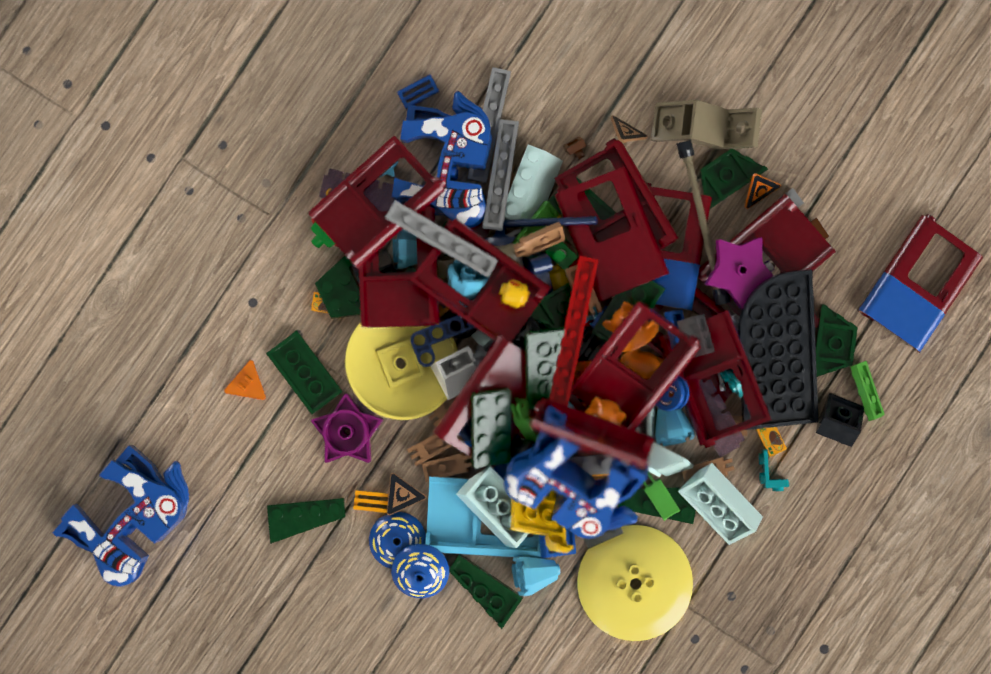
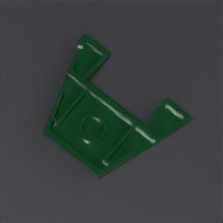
M346 255L315 283L331 319L361 315L360 290L349 269L352 267V262Z

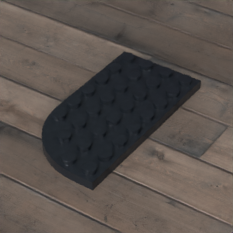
M811 269L782 272L766 279L752 291L742 308L739 318L738 335L771 417L770 421L745 430L819 422L813 272ZM742 396V422L749 420L751 415Z

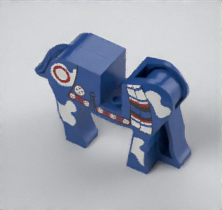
M460 91L454 93L452 109L457 114L454 116L448 115L436 108L408 105L406 120H403L400 137L402 143H410L424 138L435 139L444 143L439 159L437 177L445 183L443 187L445 191L430 204L431 208L435 209V216L444 215L452 221L456 218L469 228L479 225L483 222L485 216L486 200L484 190L479 184L457 182L459 173L457 167L486 170L492 145V134L487 115ZM394 178L392 198L394 202L397 201L404 205L424 186Z
M549 406L546 410L544 423L574 433L564 427L566 415ZM539 431L533 447L515 455L507 466L504 488L512 500L535 509L548 492L554 489L558 494L555 499L552 519L582 538H595L602 535L606 530H614L637 522L638 516L634 511L626 506L615 507L635 493L648 478L649 466L646 469L631 463L628 466L620 460L613 458L609 475L595 480L587 471L567 459L579 449L578 444Z
M129 445L116 460H112L99 476L123 485L130 492L135 503L112 523L106 533H103L78 504H74L60 519L62 522L52 532L56 537L67 538L78 547L93 553L102 578L113 586H125L136 581L141 576L149 557L127 535H131L137 528L154 544L162 541L184 519L189 502L188 486L182 474L180 462L174 461L164 472L163 478L156 465L134 445Z

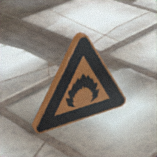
M614 115L611 116L616 136H618V140L622 143L648 138V135Z
M391 473L387 505L388 515H392L426 499V495L395 473Z

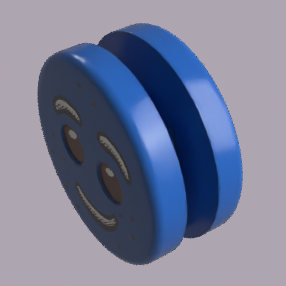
M678 376L657 402L656 406L664 411L682 408L689 399L687 382L681 376Z

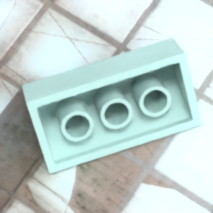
M529 144L527 145L508 194L504 220L531 219L544 201H548L555 183L554 178L557 177L563 160Z
M713 463L699 469L678 490L728 545L756 532L763 518Z
M491 466L486 467L470 478L456 493L506 547L517 548L529 534L511 530V498L505 491L504 480Z

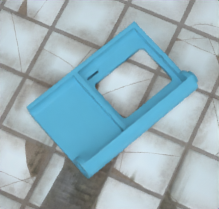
M429 477L426 545L435 547L441 553L541 558L539 535L526 536L517 548L506 547L496 535L481 533V520L456 495L469 479Z

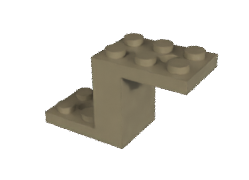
M699 100L655 103L651 141L691 140L694 144L712 149L758 148L762 109H725ZM745 125L744 131L741 132L742 126Z

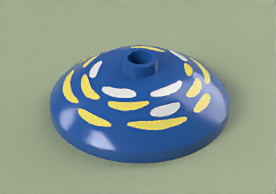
M399 511L392 515L385 514L380 517L373 525L369 535V546L372 555L380 564L392 569L394 558L402 549L414 544H425L426 532L420 521L411 514ZM395 538L400 539L401 543L399 545L394 544L393 540Z
M414 544L405 547L396 555L392 563L391 574L395 585L404 594L414 598H428L436 595L445 587L449 578V565L445 556L435 547L426 544ZM421 575L423 578L418 579L416 576Z

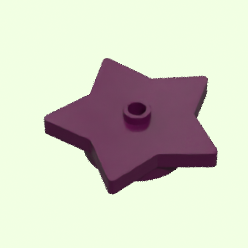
M755 238L740 246L724 240H716L717 261L705 285L728 291L737 306L742 309L752 291L763 281L774 276L762 262V238Z
M348 393L344 394L333 413L311 420L325 441V463L347 455L367 463L371 462L370 438L384 419L361 412ZM347 427L350 429V435L345 432Z

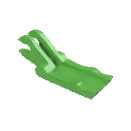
M514 398L517 406L515 407L511 404V411L514 416L513 421L526 439L536 442L538 432L530 427L533 419L529 418L528 402L526 399Z
M648 471V478L652 483L647 485L644 481L643 485L645 487L643 489L665 521L675 513H678L680 509L660 478L654 480Z

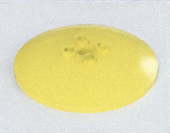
M360 322L353 331L345 352L346 376L356 397L372 412L393 420H412L430 414L447 400L431 366L423 367L419 364L411 344L412 334L429 326L362 328ZM435 328L432 331V336L437 339L441 338L443 331L440 328ZM422 335L415 336L414 343L418 346L423 345L425 338ZM453 337L431 345L435 355L434 363L458 351ZM424 353L421 356V361L428 364L432 361V356L429 353ZM398 358H401L405 361V367L403 369H400L396 366V360Z
M626 525L621 527L623 534L591 547L586 551L579 566L577 588L584 611L598 628L619 639L642 641L662 635L681 619L691 599L693 577L685 553L671 537L652 527ZM634 578H638L641 581V586L638 589H633L630 586V582Z

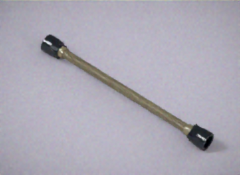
M688 140L676 145L680 159L683 158V162L686 164L695 200L694 203L702 229V236L708 253L709 265H711L710 268L713 271L716 257L714 255V248H712L711 236H709L708 224H706L707 221L705 219L704 207H702L701 195H699L698 183H696L697 178H695L694 166H692V156L695 155L692 141ZM714 287L712 293L715 305L729 303L728 291Z

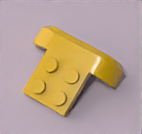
M554 489L548 492L535 509L511 499V530L545 536L546 546L550 551L568 553L573 549V545H567L566 528L552 519L555 499L558 494Z

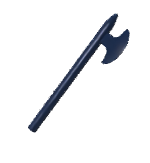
M597 217L504 220L503 230H496L494 236L485 238V240L494 246H503L510 244L516 238L506 235L507 227L550 226L557 222H560L561 225L597 224Z

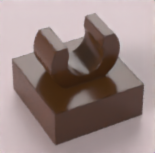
M580 136L563 145L565 151L569 155L574 153L578 160L585 157L582 148L587 145Z

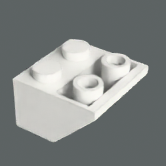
M469 346L431 365L448 400L459 395L477 369L473 363L477 360L472 356L473 353Z

